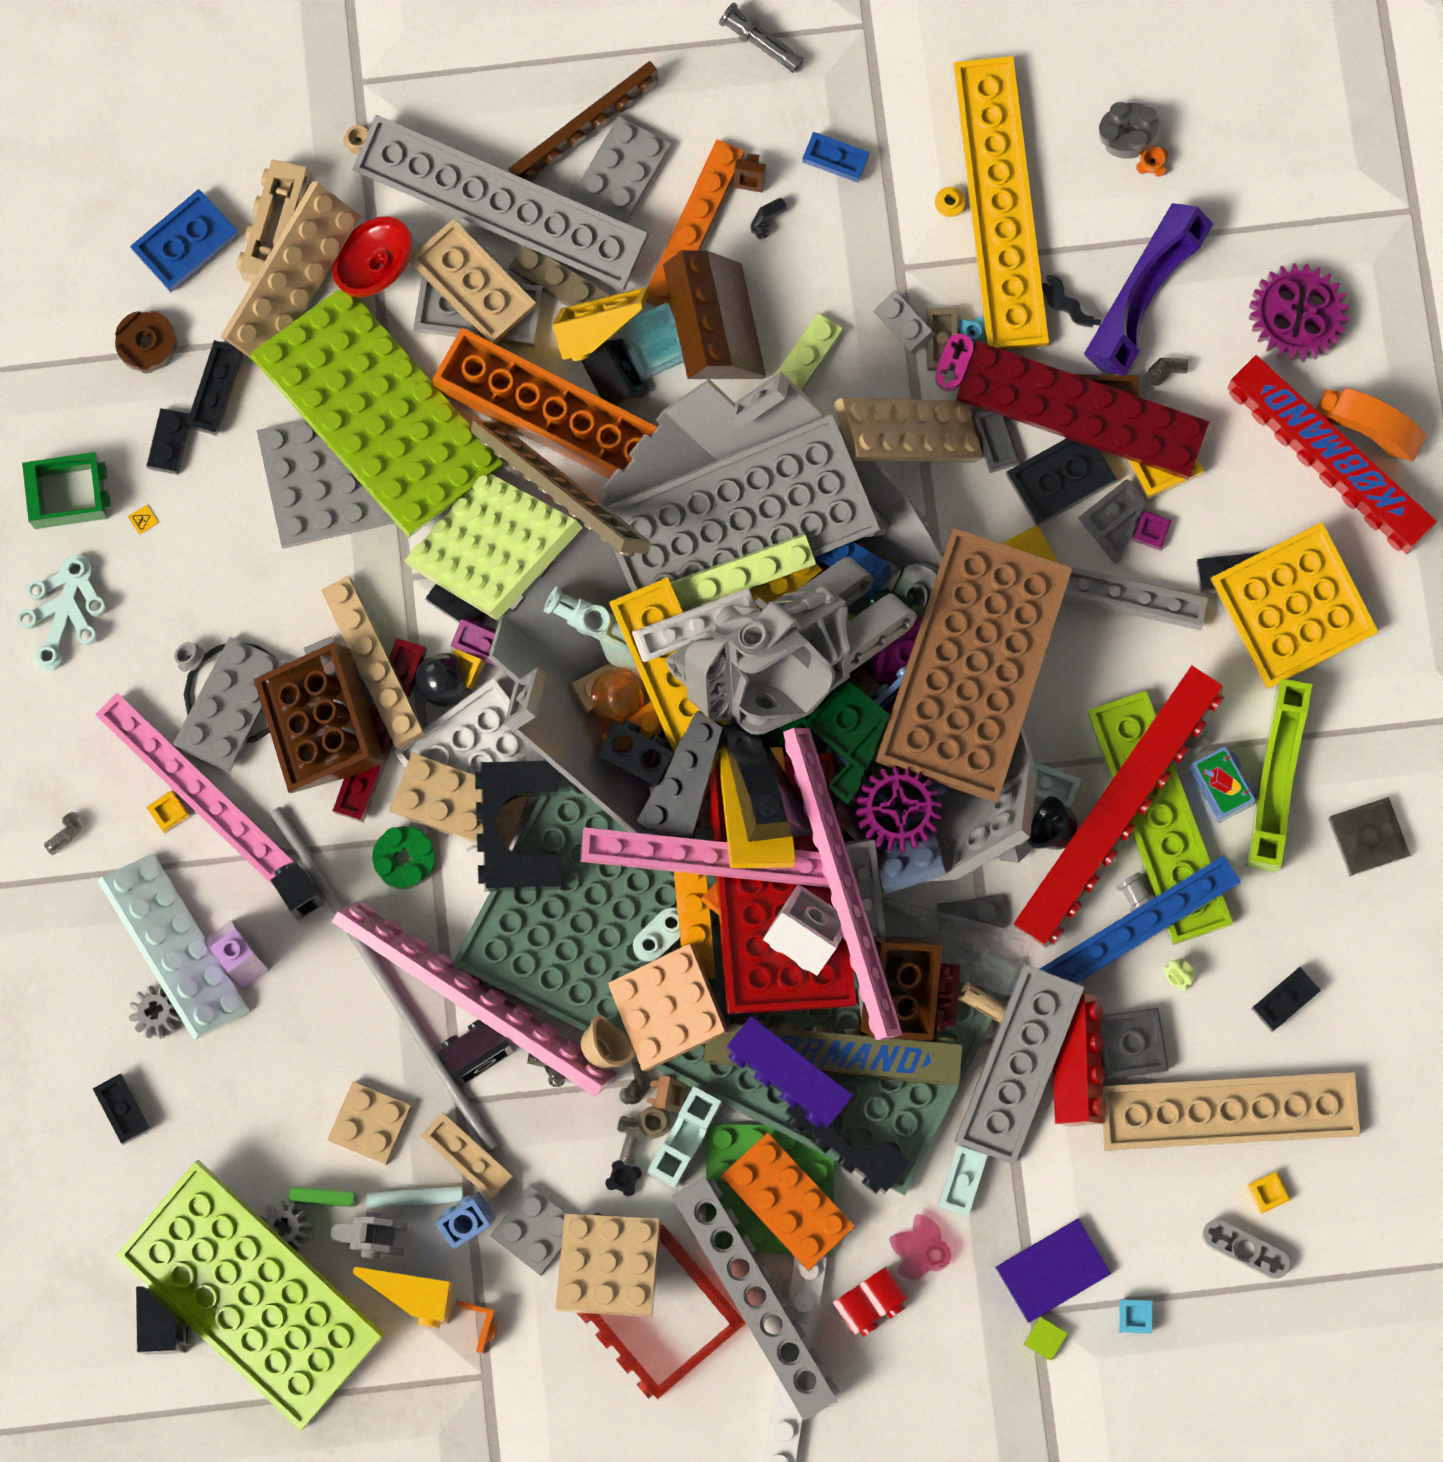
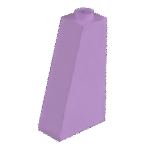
M232 920L206 938L209 949L227 973L243 989L269 970Z

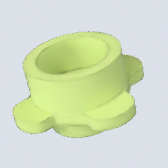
M1183 959L1171 960L1169 962L1170 966L1164 967L1166 977L1173 986L1186 991L1188 985L1193 983L1195 971Z

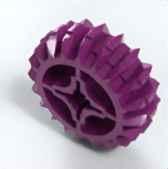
M893 766V776H888L887 771L881 769V781L872 775L869 777V781L874 787L871 788L868 785L861 787V791L868 797H857V803L866 807L857 809L856 816L867 817L859 822V827L861 829L871 827L866 833V838L871 839L877 834L879 836L875 844L877 847H881L884 840L889 841L888 851L892 852L894 843H900V851L903 853L906 852V842H910L914 850L919 848L916 838L919 837L925 843L929 842L930 838L925 831L937 832L938 828L931 821L940 822L942 815L933 811L942 809L943 803L932 801L940 795L938 789L928 792V789L933 785V781L928 779L922 784L920 782L923 776L921 771L916 773L913 778L910 777L911 771L909 767L905 769L904 775H899V768ZM892 786L893 796L891 800L880 803V806H873L878 794ZM902 786H907L917 791L924 802L906 798ZM897 795H899L902 807L908 808V811L904 810V815H902V824L899 822L896 810L890 809L891 807L895 808ZM918 812H926L921 824L912 831L906 832L907 819L918 815ZM874 816H881V818L892 820L895 823L897 833L884 829L879 825Z

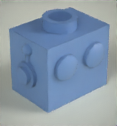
M477 1191L472 1195L465 1196L457 1205L445 1209L436 1224L440 1228L442 1236L455 1249L490 1227L496 1217L491 1211L489 1203Z

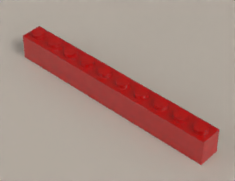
M1193 665L1190 666L1013 923L1015 928L1047 948L1049 943L1055 945L1065 931L1061 926L1067 917L1073 919L1082 906V903L1079 902L1085 891L1091 893L1098 884L1100 877L1097 874L1102 866L1109 867L1118 854L1115 848L1122 839L1126 842L1135 830L1136 825L1133 824V821L1139 813L1143 816L1146 814L1154 801L1150 798L1157 787L1162 790L1169 781L1172 774L1168 771L1173 763H1181L1190 749L1186 745L1191 737L1198 738L1207 725V722L1204 721L1206 715L1210 710L1216 712L1225 698L1222 695V684Z

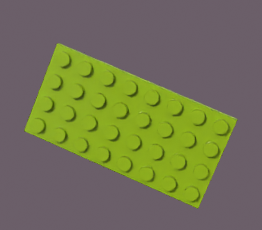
M340 288L251 352L250 358L408 538L470 492L479 477L488 476L489 474L493 475L503 466V462L494 454L492 449L481 444L480 439L470 432L471 426L439 389L434 387L431 380L357 297L344 293Z
M200 1160L195 1161L116 1254L118 1259L300 1431L311 1422L385 1335Z

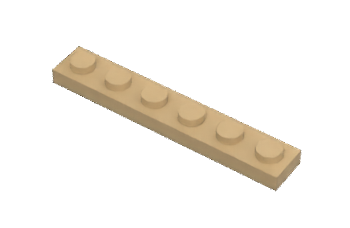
M346 576L322 589L323 596L351 651L352 657L395 747L401 749L425 736L423 727L352 579Z

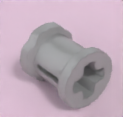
M1140 872L1130 876L1116 886L1117 890L1122 891L1129 901L1131 912L1155 898L1154 895L1148 893L1143 885Z

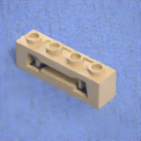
M272 159L269 169H264L261 185L264 186L262 195L256 197L253 207V213L256 214L253 224L248 225L245 234V241L248 242L245 252H240L237 261V269L243 281L250 283L254 281L271 252V248L265 247L276 209V193L279 200L284 201V205L273 239V245L277 242L307 191L310 181L307 167Z

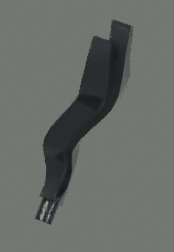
M1053 275L1046 276L1047 282L1051 285L1042 283V291L1046 295L1050 307L1068 313L1073 323L1079 326L1093 328V325H1101V319H1094V316L1085 315L1081 311L1080 303L1077 300L1065 296L1063 282L1060 278Z

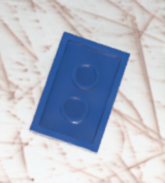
M198 189L135 241L130 248L171 293L239 236V232L204 193Z

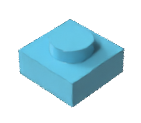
M1120 1299L1118 1333L1152 1334L1153 1301Z

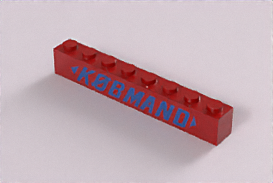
M1255 355L1230 380L1227 389L1230 391L1231 398L1239 405H1246L1252 411L1253 418L1260 425H1267L1274 431V436L1279 443L1285 447L1289 445L1297 453L1298 460L1304 466H1311L1320 474V480L1327 487H1334L1342 495L1341 498L1351 509L1357 508L1365 516V522L1372 529H1379L1388 537L1387 542L1395 550H1402L1407 555L1432 530L1437 521L1259 356Z

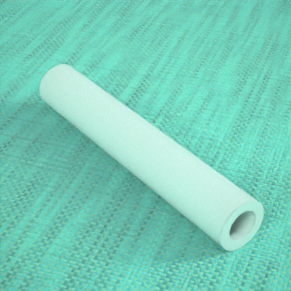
M463 1186L368 1192L367 1208L458 1203L464 1198Z

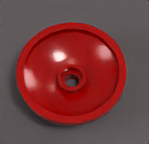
M377 217L359 225L351 232L332 265V275L336 285L344 293L352 297L371 296L390 287L403 274L410 261L413 250V238L410 230L403 222L393 217Z

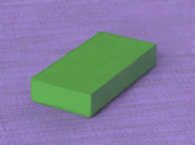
M290 1188L289 1199L292 1202L301 1204L354 1207L356 1206L357 1195L354 1192Z

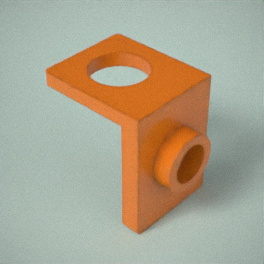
M457 1300L456 1306L486 1314L476 1352L485 1354L487 1343H493L496 1337L498 1324L493 1323L496 1312Z

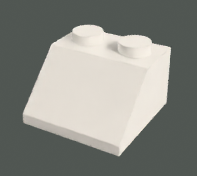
M797 885L763 940L775 951L783 953L794 960L802 969L818 975L842 939L841 922L838 912L834 907L801 885Z

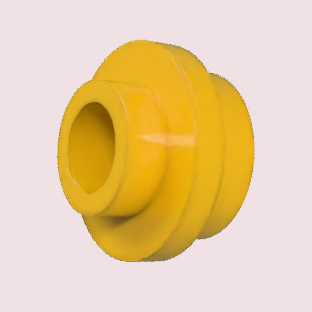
M946 187L937 193L935 207L941 215L955 217L964 209L965 197L957 188ZM952 197L956 202L953 205H948L944 200Z

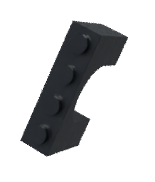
M547 761L481 762L480 771H475V790H481V802H476L475 806L476 821H482V833H477L476 835L477 852H483V865L477 866L478 884H484V892L560 890L562 886L561 854H517L509 850L502 843L496 829L497 815L509 801L520 797L557 796L558 770Z

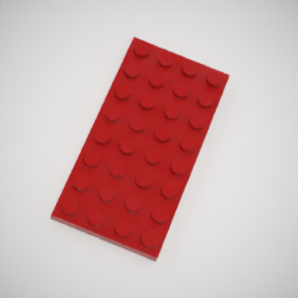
M818 754L828 786L835 776L833 754ZM783 756L785 773L803 800L801 790L794 779L795 770L792 760L789 756ZM718 759L717 766L713 768L709 782L711 784L709 803L713 841L727 842ZM829 790V794L832 799L833 793ZM810 820L811 834L793 837L794 850L819 852V849L813 842V830ZM716 876L727 1014L854 1007L856 1005L854 973L850 964L851 955L847 942L843 937L818 975L802 969L794 960L783 953L775 951L763 940L798 884ZM801 885L834 907L831 901L832 892L830 888Z

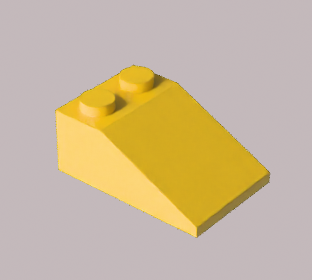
M648 286L561 308L552 326L562 359L572 358L573 361H579L589 357L590 353L596 350L643 308L649 294Z
M354 1267L353 1274L405 1312L419 1319L418 1324L421 1326L440 1329L441 1323L449 1324L455 1285L451 1282Z

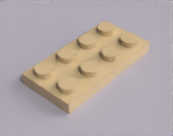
M454 219L446 224L410 258L409 262L484 339L494 344L537 307L536 302Z
M412 753L390 807V813L476 844L477 833H482V821H476L475 806L476 802H481V790H475V775ZM520 797L509 801L497 815L496 829L498 836L509 850L530 797Z

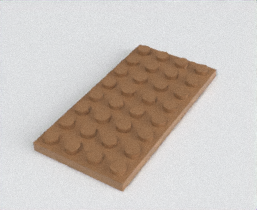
M952 528L875 762L892 768L897 766L899 770L904 772L909 767L913 775L921 771L922 778L931 779L933 782L997 803L1072 568Z

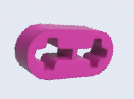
M955 334L948 339L936 369V385L945 392H952L960 387L972 356L973 342L965 334ZM959 343H963L964 350L967 352L962 351L958 360L953 359L955 349L952 346L957 347ZM951 365L955 367L954 377L957 380L951 379L950 383L944 382V376L941 374H947Z

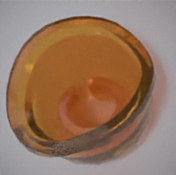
M621 667L612 668L601 673L594 681L591 690V703L594 711L603 719H613L616 721L629 720L636 716L644 705V692L640 678L632 671Z

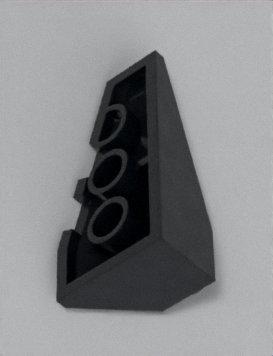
M738 723L724 725L727 727L724 740L748 842L810 835L811 828L808 817L804 812V802L761 734H750Z

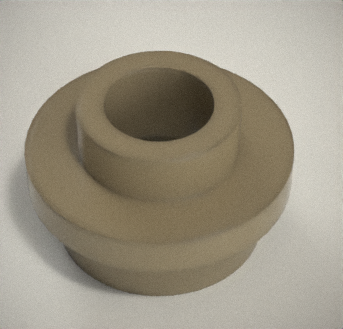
M654 1106L648 1107L640 1114L639 1128L649 1138H660L670 1128V1117L665 1110L655 1108ZM658 1117L661 1121L658 1128H651L648 1125L650 1118Z

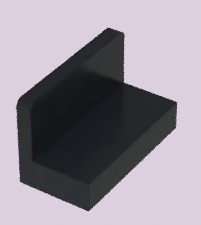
M623 338L605 341L590 353L589 357L581 361L600 398L617 407L626 399L642 397L650 391Z

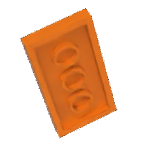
M768 1132L721 1175V1178L807 1271L811 1270L855 1228L853 1223Z

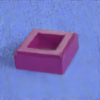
M1143 510L1132 541L1161 551L1172 520Z

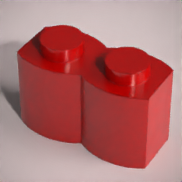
M884 1267L833 1302V1305L855 1336L860 1332L865 1337L879 1327L876 1322L878 1319L886 1314L891 1319L906 1309L903 1303L908 1298L887 1267Z

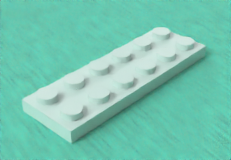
M154 853L110 872L99 879L100 886L193 1040L246 1016L249 1009L221 963L209 949L204 935Z

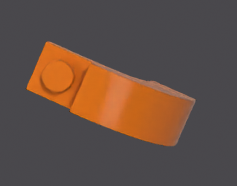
M1345 388L1343 392L1326 389L1316 407V410L1331 424L1344 426L1364 434L1375 441L1390 457L1414 462L1427 436L1413 420L1396 408L1375 397L1353 389Z

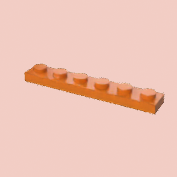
M716 139L648 285L649 294L645 302L671 313L672 305L663 264L681 250L701 249L734 178L736 160H742L744 150Z

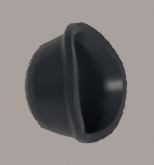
M440 653L434 657L427 658L417 668L415 674L417 690L430 703L448 707L456 704L463 695L464 680L461 664L458 657L452 653Z
M1054 796L1047 797L1041 803L1032 820L1028 844L1036 849L1061 850L1066 848L1078 829L1076 816L1065 807L1060 799Z

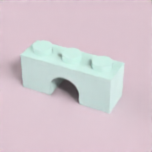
M693 1086L669 1136L662 1143L650 1165L648 1174L677 1189L722 1106V1101Z

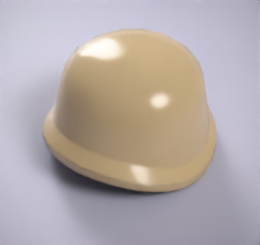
M601 1015L596 1016L592 1020L591 1025L584 1032L580 1041L581 1049L586 1059L600 1069L623 1066L632 1060L635 1054L629 1036Z

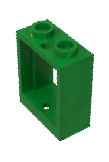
M96 452L22 462L28 521L34 529L107 519L106 509L111 508L109 491H104L103 480L108 478L105 461H101ZM91 469L95 499L94 508L45 514L41 476Z

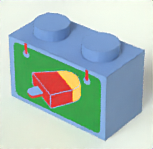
M1226 746L1193 762L1189 768L1218 823L1252 807L1256 801L1254 799L1256 791L1249 779H1243L1238 770L1241 768L1237 756L1234 752L1229 753Z

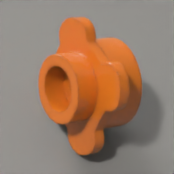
M1155 146L1149 152L1148 149L1139 152L1141 156L1140 162L1136 166L1138 173H1153L1157 177L1165 174L1166 168L1164 163L1169 155L1165 148ZM1154 159L1155 163H1150L1149 160Z

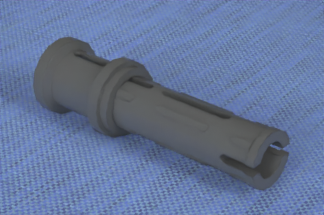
M735 2L731 3L720 18L719 25L722 27L727 26L737 33L742 42L750 41L790 70L791 73H795L802 64L803 56H800L759 26L760 22H758L756 17L750 18L738 9V4Z

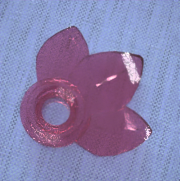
M917 1214L915 1216L913 1232H900L889 1239L894 1252L904 1259L898 1268V1274L906 1278L917 1279L921 1278L928 1271H941L948 1266L951 1260L950 1248L941 1240L939 1226L924 1215ZM934 1249L941 1253V1259L936 1262L929 1258V1252Z

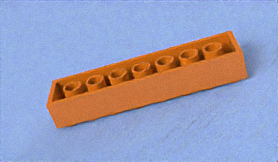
M464 328L460 329L432 378L434 387L439 389L442 394L610 479L617 468L623 471L633 459L628 454L643 435L647 434L650 437L657 429L655 425Z

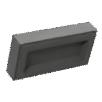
M987 410L972 414L973 424L989 472L993 473L1019 465L1020 461L1005 417Z

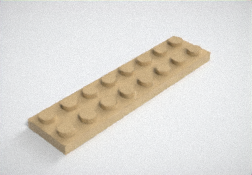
M1355 1072L1103 1086V1098L1106 1103L1104 1124H1102L1104 1151L1360 1136Z

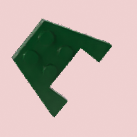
M845 680L830 691L811 714L763 735L777 747L784 749L786 740L783 732L792 728H802L803 726L810 728L811 732L848 762L827 787L851 808L883 740L890 714L849 680Z

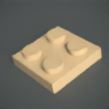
M352 1082L327 1140L387 1165L412 1106Z

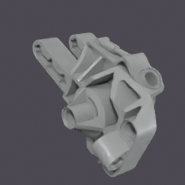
M845 557L793 593H786L776 601H770L768 605L760 598L754 601L761 609L736 605L725 607L719 612L714 621L715 630L706 632V639L692 640L666 658V663L672 675L687 687L688 700L709 719L715 721H730L734 719L750 734H765L811 714L830 691L850 678L849 673L905 634L913 626L916 620V613L891 593L882 597L848 622L847 606L862 597L871 588L874 579L854 559Z

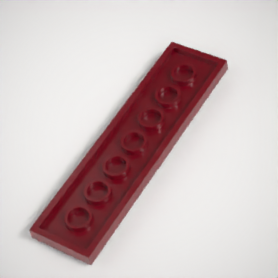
M979 341L976 342L956 397L958 401L1188 481L1210 422Z

